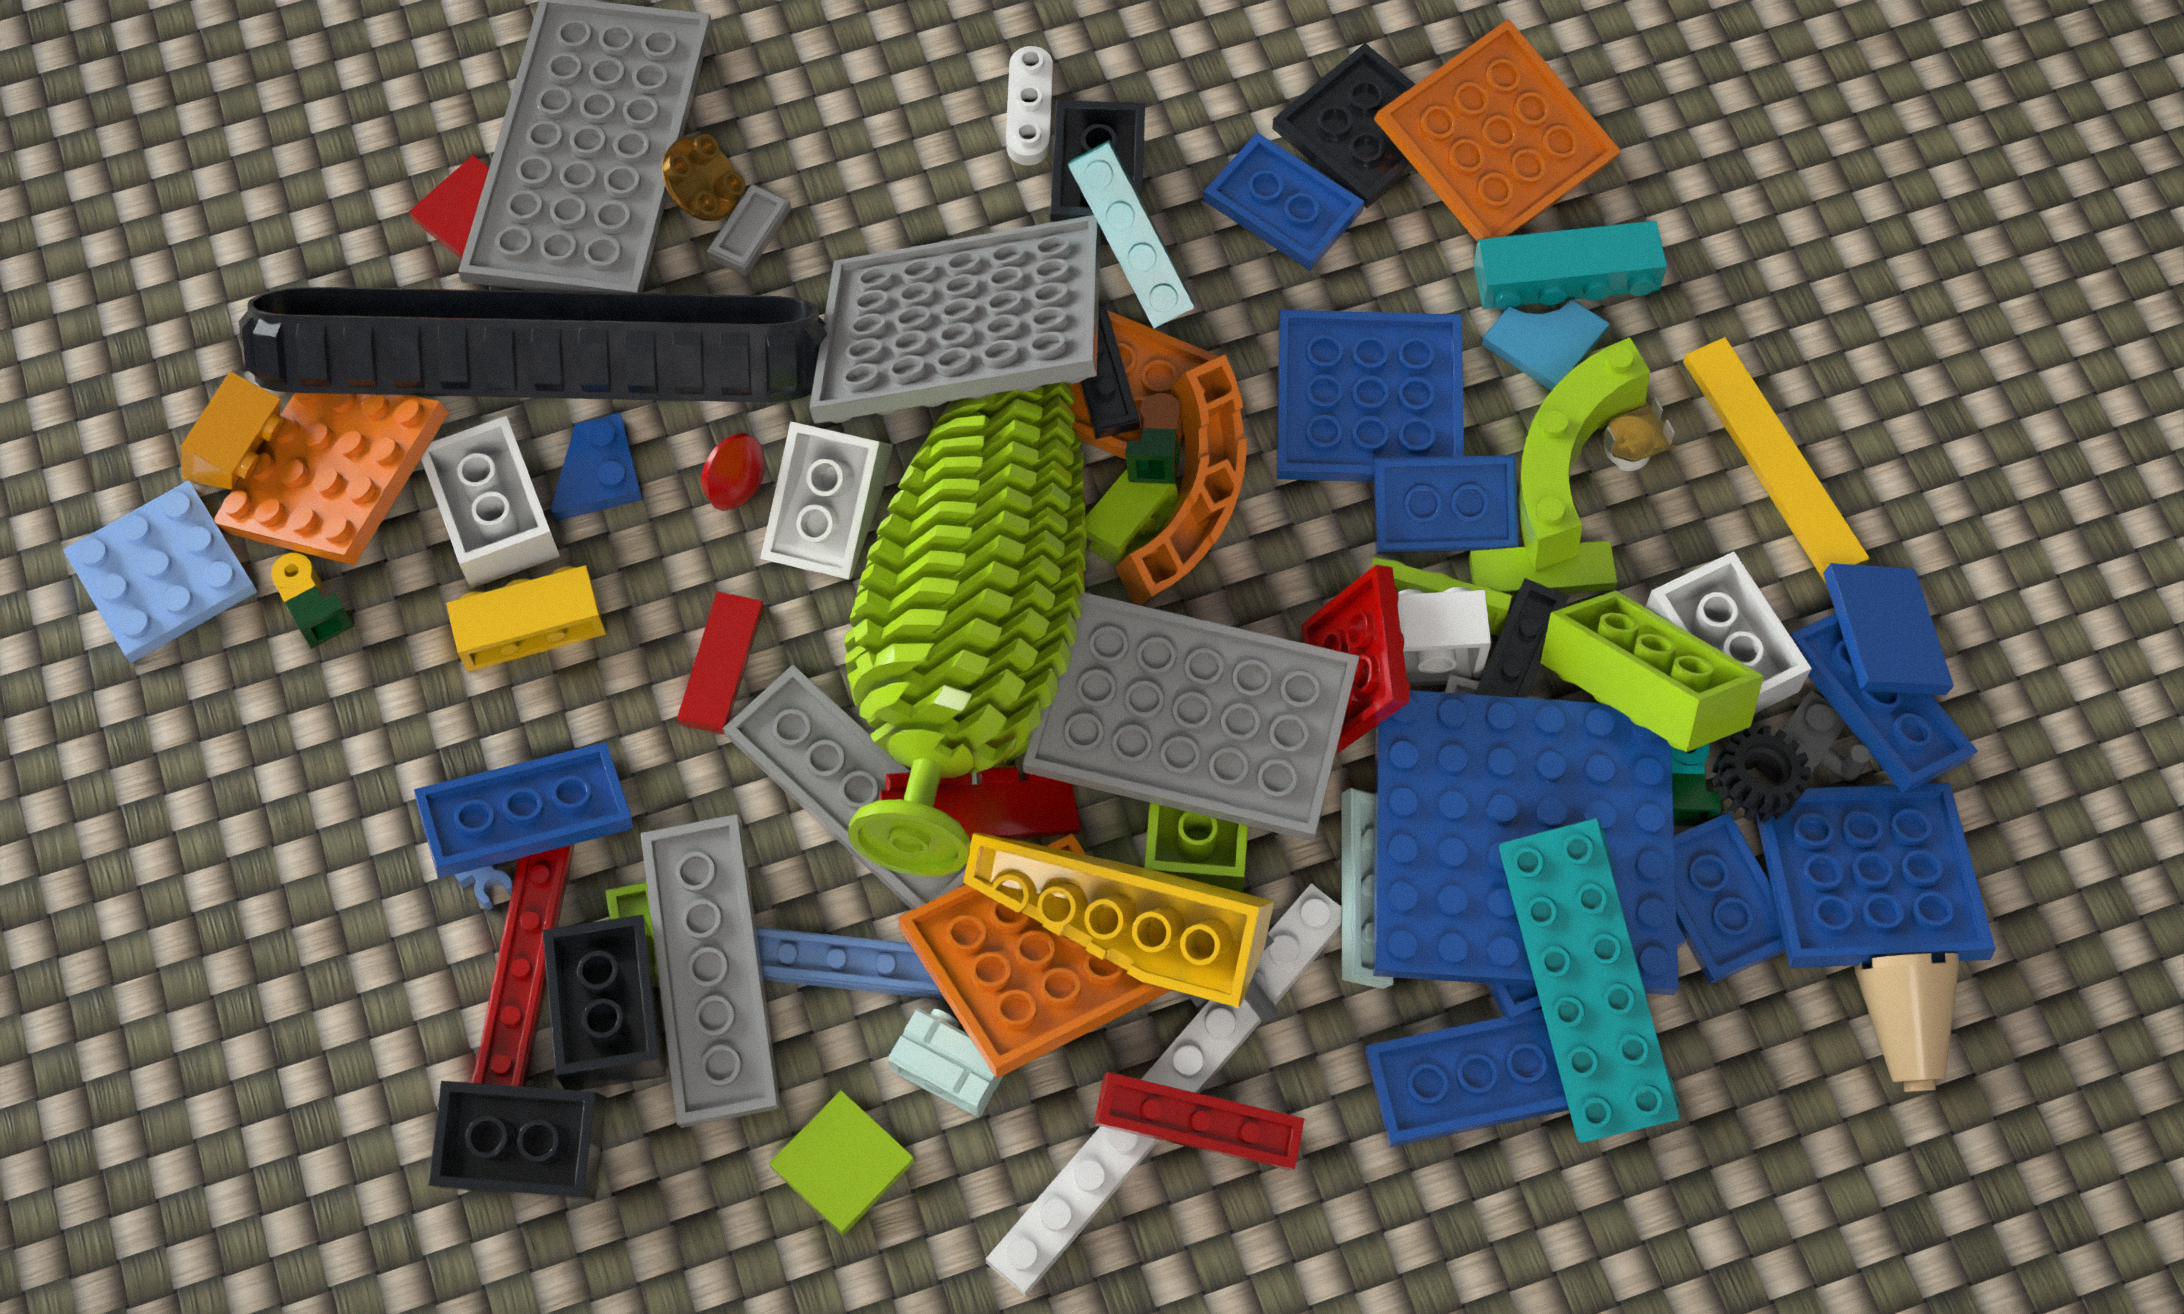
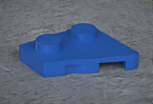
M621 413L575 424L551 505L555 522L643 500Z

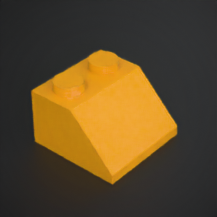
M230 371L180 446L182 478L187 481L189 480L191 483L231 490L240 477L246 480L258 463L260 456L256 454V451L263 440L271 442L282 426L284 418L280 416L281 398Z

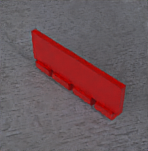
M1016 765L991 767L976 773L977 784H972L971 773L956 778H940L933 808L943 811L958 821L969 835L970 842L972 841L973 833L1006 839L1074 835L1079 834L1081 830L1071 783L1023 772L1024 781H1019L1020 778ZM910 772L886 774V790L879 792V800H904Z

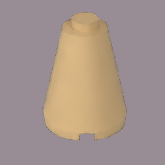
M1928 953L1872 958L1873 968L1868 969V965H1862V962L1854 966L1855 974L1893 1083H1903L1904 1092L1936 1090L1935 1080H1944L1946 1077L1959 972L1958 954L1945 953L1946 963L1932 962V954Z

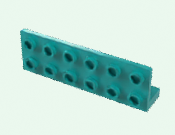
M1595 818L1501 843L1499 851L1577 1140L1584 1143L1680 1120L1683 1114L1670 1067L1665 1065L1613 877L1612 869L1615 867L1602 820Z

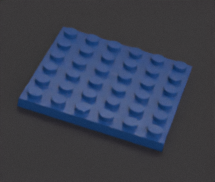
M1410 690V702L1376 726L1373 976L1536 986L1502 863L1499 845L1507 841L1598 818L1602 820L1615 867L1612 869L1645 993L1674 995L1679 988L1671 745L1668 744L1667 740L1648 728L1634 724L1630 717L1612 706L1602 703Z

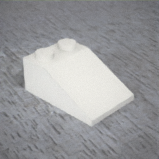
M790 421L760 559L851 580L884 488L893 444Z

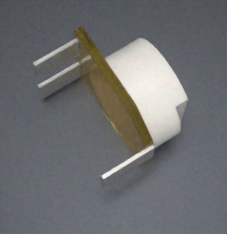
M1654 397L1652 405L1612 418L1603 433L1604 451L1607 457L1617 465L1619 470H1638L1647 464L1651 456L1674 449L1675 445L1672 440L1675 432L1669 420H1666L1665 425L1660 418L1663 409L1657 397Z

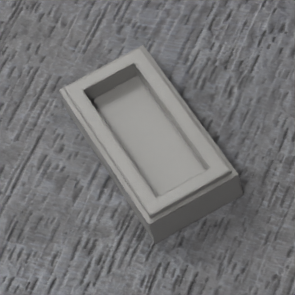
M751 184L708 248V259L744 276H748L791 211L790 200Z

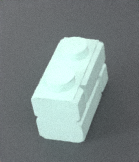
M918 1008L915 1010L903 1035L900 1036L889 1055L890 1071L979 1118L1003 1076L996 1079L969 1035L957 1029L959 1022L954 1017L939 1009H933L931 1014Z

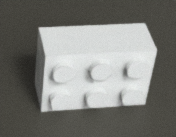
M507 416L430 443L421 460L459 565L471 589L560 557Z
M1731 552L1652 590L1645 608L1764 675L1755 713L1800 692L1812 668L1735 552Z

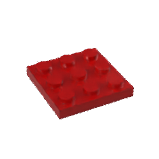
M1374 565L1301 624L1303 643L1359 656L1336 755L1410 702V682L1406 675L1403 652L1404 636L1400 629L1397 606L1399 595L1395 587L1393 567Z

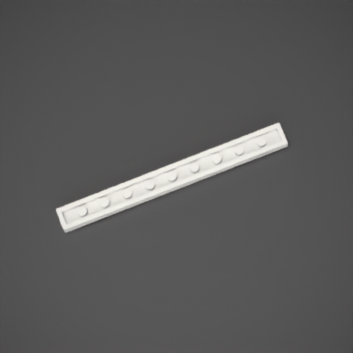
M1313 884L1306 888L1268 932L1274 943L1263 951L1253 975L1274 1005L1279 1002L1342 928V907ZM1243 999L1240 1007L1209 1000L1141 1080L1200 1094L1262 1020L1245 999ZM1100 1126L986 1257V1264L1026 1297L1159 1140Z

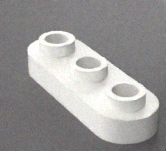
M1036 46L1020 48L1011 56L1009 62L1006 146L1010 158L1021 165L1038 164L1050 152L1053 61L1046 50ZM1026 64H1036V65H1034V66H1027ZM1025 99H1030V100H1031V99H1035L1034 102H1030V103H1029V102H1025V101H1023V100H1025ZM1024 135L1034 136L1032 139L1022 138Z

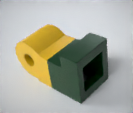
M288 553L275 561L271 569L272 580L311 649L354 627L335 593L323 599L321 596L322 583L311 561L305 555Z

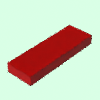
M716 592L677 716L679 725L725 735L723 728L729 723L764 610L761 600Z

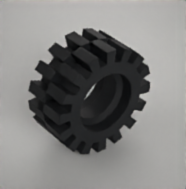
M1762 725L1758 732L1755 726H1751L1745 729L1743 733L1741 731L1735 733L1716 758L1717 761L1712 769V772L1716 773L1712 779L1713 786H1723L1717 795L1719 799L1723 802L1730 798L1733 802L1728 809L1736 813L1740 807L1745 810L1743 818L1750 821L1757 813H1759L1760 822H1768L1772 816H1774L1775 820L1783 817L1805 792L1809 785L1807 779L1811 776V767H1804L1809 760L1806 752L1796 754L1800 744L1795 739L1787 744L1783 741L1787 733L1780 729L1775 736L1770 735L1771 726ZM1755 761L1768 767L1774 773L1778 782L1777 785L1766 786L1755 781L1747 772L1745 762Z

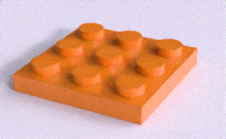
M1107 310L1140 420V429L1095 439L1079 382L1073 383L1068 387L1074 394V403L1068 407L1075 415V422L1072 423L1075 437L1079 435L1081 441L1126 460L1127 441H1141V402L1147 396L1156 393L1172 395L1170 387L1186 371L1220 356Z

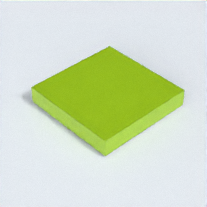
M840 1090L769 1162V1165L776 1174L844 1236L915 1163V1160L908 1151Z

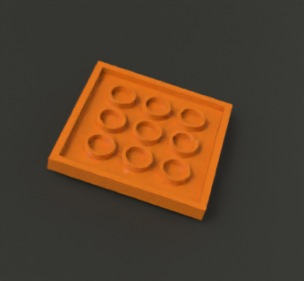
M1509 18L1383 107L1374 118L1377 124L1477 242L1478 239L1514 235L1614 161L1621 153L1619 147Z
M294 393L280 415L284 420L277 435L271 442L263 441L256 452L260 457L255 469L246 480L240 477L214 517V523L222 533L355 566L448 416L449 411L440 401L412 395Z
M1073 834L1046 846L1087 855ZM967 884L898 917L899 928L996 1079L1172 991L1171 989L1139 981L1127 974L1128 971L1107 959L1102 960L1085 951L1086 948L1064 935L1059 936L1042 927L1043 924L1022 912H1015Z

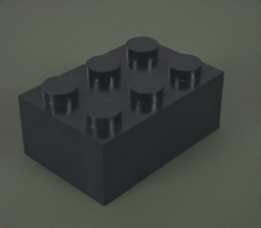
M1056 100L1050 223L1094 215L1068 163L1108 140H1111L1142 200L1145 103ZM1101 229L1100 245H1110Z
M644 915L542 930L555 1074L564 1090L578 1091L666 1077L667 1071L657 978L654 966L652 933Z
M441 1081L428 1186L441 1189L595 1200L606 1096L591 1091Z

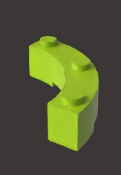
M1631 338L1604 348L1572 369L1549 393L1532 421L1526 437L1521 463L1519 513L1521 535L1526 552L1535 571L1576 557L1579 554L1582 522L1573 503L1569 478L1573 466L1582 452V446L1598 428L1599 430L1603 429L1616 418L1646 403L1650 370Z

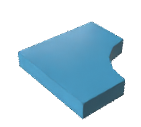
M1573 299L1561 309L1545 314L1524 313L1509 306L1483 336L1481 345L1552 391L1572 369L1584 361L1608 332L1610 323Z

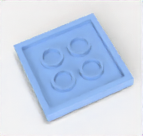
M189 480L63 549L130 663L135 662L257 593L256 588Z

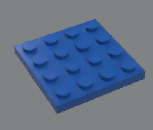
M1315 310L1279 311L1277 479L1374 482V459L1464 456L1462 315Z
M1927 783L1904 794L1896 785L1807 788L1791 810L1786 812L1783 817L1775 820L1774 816H1772L1768 822H1760L1759 813L1755 815L1790 968L1859 965L1860 962H1862V965H1872V958L1928 953L1932 954V962H1946L1945 953L1958 954L1959 961L1991 960L1996 948L1950 783Z

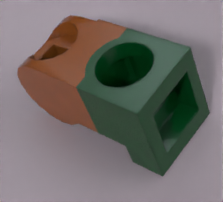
M1156 393L1147 396L1141 402V441L1128 440L1125 453L1129 482L1176 483L1183 435L1182 424L1180 423V403L1176 397L1166 393Z

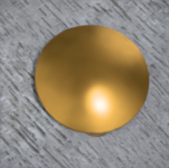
M702 134L697 138H682L670 145L665 152L662 162L663 180L671 198L684 212L699 220L718 221L728 216L734 210L738 197L745 191V181L739 173L735 172L729 159L719 149V144L714 137Z

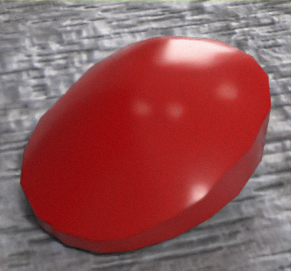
M741 433L724 439L712 450L702 470L701 488L715 509L721 511L736 509L744 505L758 491L763 481L765 469L762 445L753 435Z

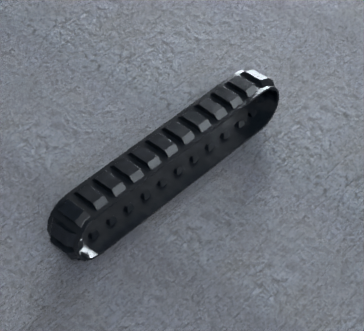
M295 287L274 290L250 299L247 305L248 311L239 320L242 360L245 368L254 375L255 382L259 386L279 392L326 394L782 402L800 399L812 394L820 343L827 336V332L823 328V325H826V323L819 317V311L815 304L793 297L759 295Z

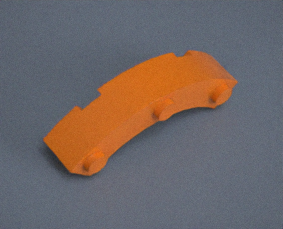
M1225 354L1186 371L1170 387L1172 395L1180 403V417L1185 437L1186 457L1184 476L1175 506L1157 535L1148 544L1129 554L1115 566L1133 604L1143 606L1155 599L1196 566L1221 536L1239 497L1245 472L1247 437L1244 438L1241 416L1243 402Z

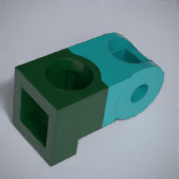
M1710 744L1689 752L1671 746L1673 826H1698L1717 818L1721 811V800L1717 796L1719 792L1706 791L1705 763L1710 753Z

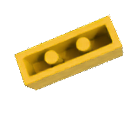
M586 565L577 568L572 566L562 567L552 572L551 575L532 580L517 579L509 582L503 588L488 592H469L459 597L458 600L446 603L457 653L467 672L606 635L594 585Z

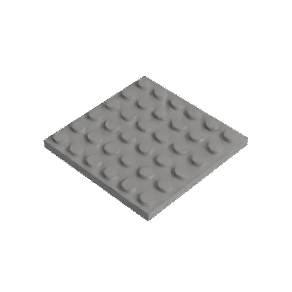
M1095 216L1079 217L835 260L824 317L826 325H823L827 336L820 343L809 407L814 424L828 421L841 423L852 417L875 413L888 415L899 409L917 406L936 407L947 401L980 398L985 395L988 397L994 393L1012 390L1030 391L1042 385L1060 382L1078 383L1086 378L1097 376L1101 228Z

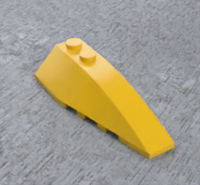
M973 833L963 883L1015 912H1022L1043 924L1042 927L1059 936L1064 935L1086 948L1085 951L1102 960L1107 959L1127 970V974L1141 982L1234 1007L1241 1006L1264 951L1274 905L1273 900L1159 871L980 833Z

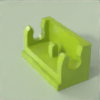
M1126 469L1085 517L1086 537L1092 540L1088 548L1102 559L1117 566L1129 554L1148 544L1166 523L1179 496L1176 483L1129 482Z

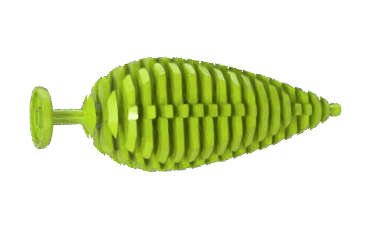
M1060 382L1042 385L1030 391L1012 390L994 393L988 397L985 395L980 398L950 401L907 468L898 485L902 490L894 495L887 508L889 516L880 523L876 534H878L877 541L870 547L866 557L868 559L866 569L862 572L857 597L855 598V604L849 619L853 628L845 634L844 645L847 654L844 656L848 673L847 677L856 707L860 705V717L866 719L868 724L876 729L870 734L874 743L898 764L911 768L904 800H877L863 805L850 820L848 827L850 843L859 854L876 865L898 873L925 877L944 876L957 872L968 862L970 854L969 835L958 821L943 811L933 808L940 778H956L968 773L975 774L989 769L1004 761L1011 752L1031 739V734L1042 723L1040 711L1052 704L1059 690L1057 678L1068 670L1072 659L1069 647L1075 644L1078 633L1075 621L1081 618L1083 605L1080 595L1085 593L1083 572L1086 570L1085 549L1087 548L1082 472L1083 452L1074 458L1080 450L1081 440L1079 435L1075 437V432L1072 428V423L1075 422V415L1068 407L1074 403V394L1068 388L1073 383Z

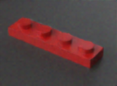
M1107 1072L1103 1076L1094 1125L1285 1170H1294L1296 1168L1305 1118Z

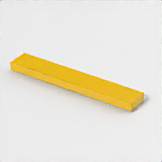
M1726 337L1687 353L1683 361L1684 365L1825 584L1823 572L1830 563L1866 565L1870 559Z

